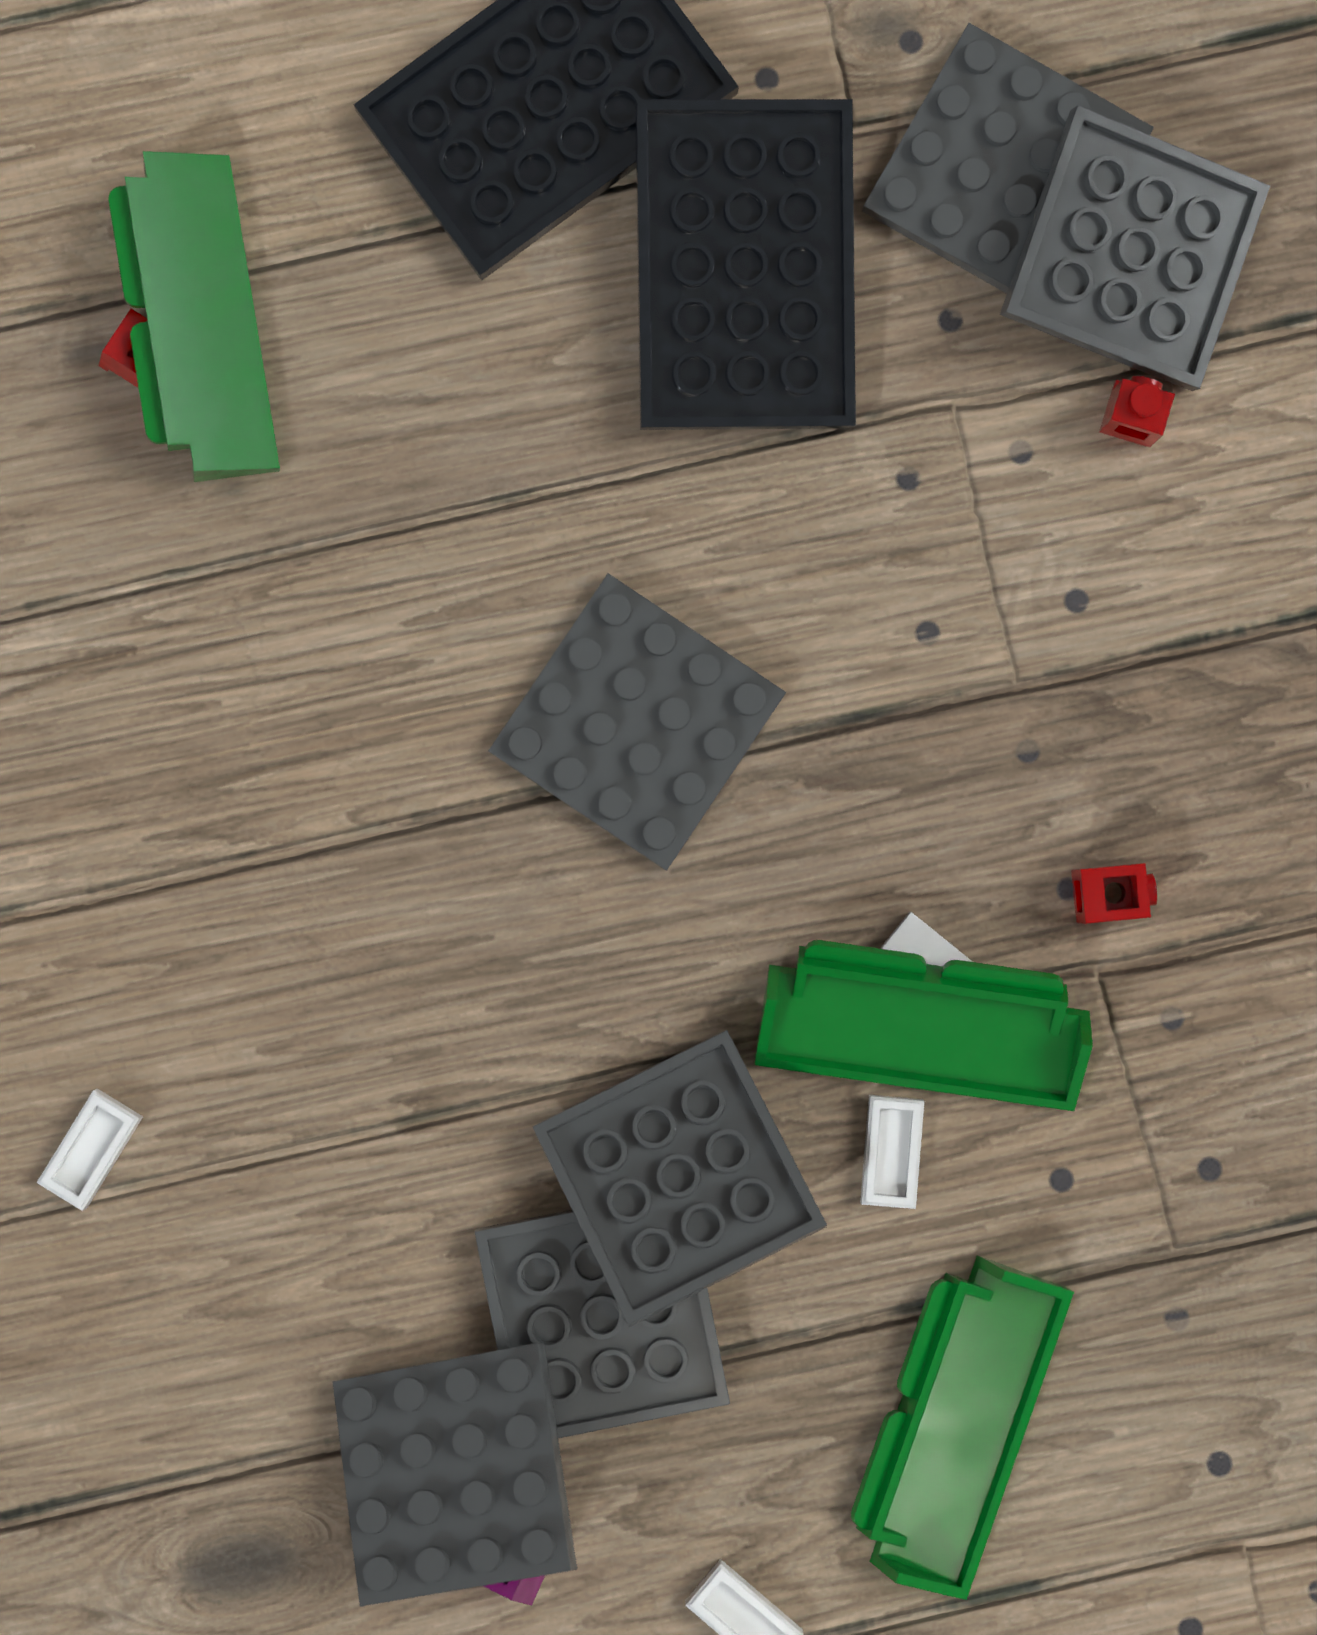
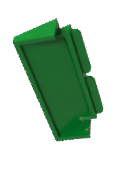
M143 151L145 177H125V186H118L112 189L108 200L124 299L133 308H145L147 322L137 323L130 332L146 436L152 443L167 444L168 451L190 449L194 482L279 472L280 464L230 156Z
M813 940L806 946H799L796 968L769 965L754 1065L1075 1111L1093 1048L1090 1011L1067 1008V984H1064L1062 978L1057 974L963 960H950L943 966L926 964L925 959L915 953Z
M978 1255L968 1280L945 1273L944 1279L936 1280L930 1286L897 1379V1388L903 1394L898 1410L888 1412L883 1419L851 1510V1519L857 1525L856 1528L869 1539L876 1540L869 1562L894 1583L967 1600L1074 1291Z

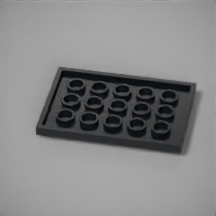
M496 0L356 102L354 108L482 281L636 168V99H731L738 94L739 86L675 0Z
M636 99L640 430L854 428L856 426L853 99Z

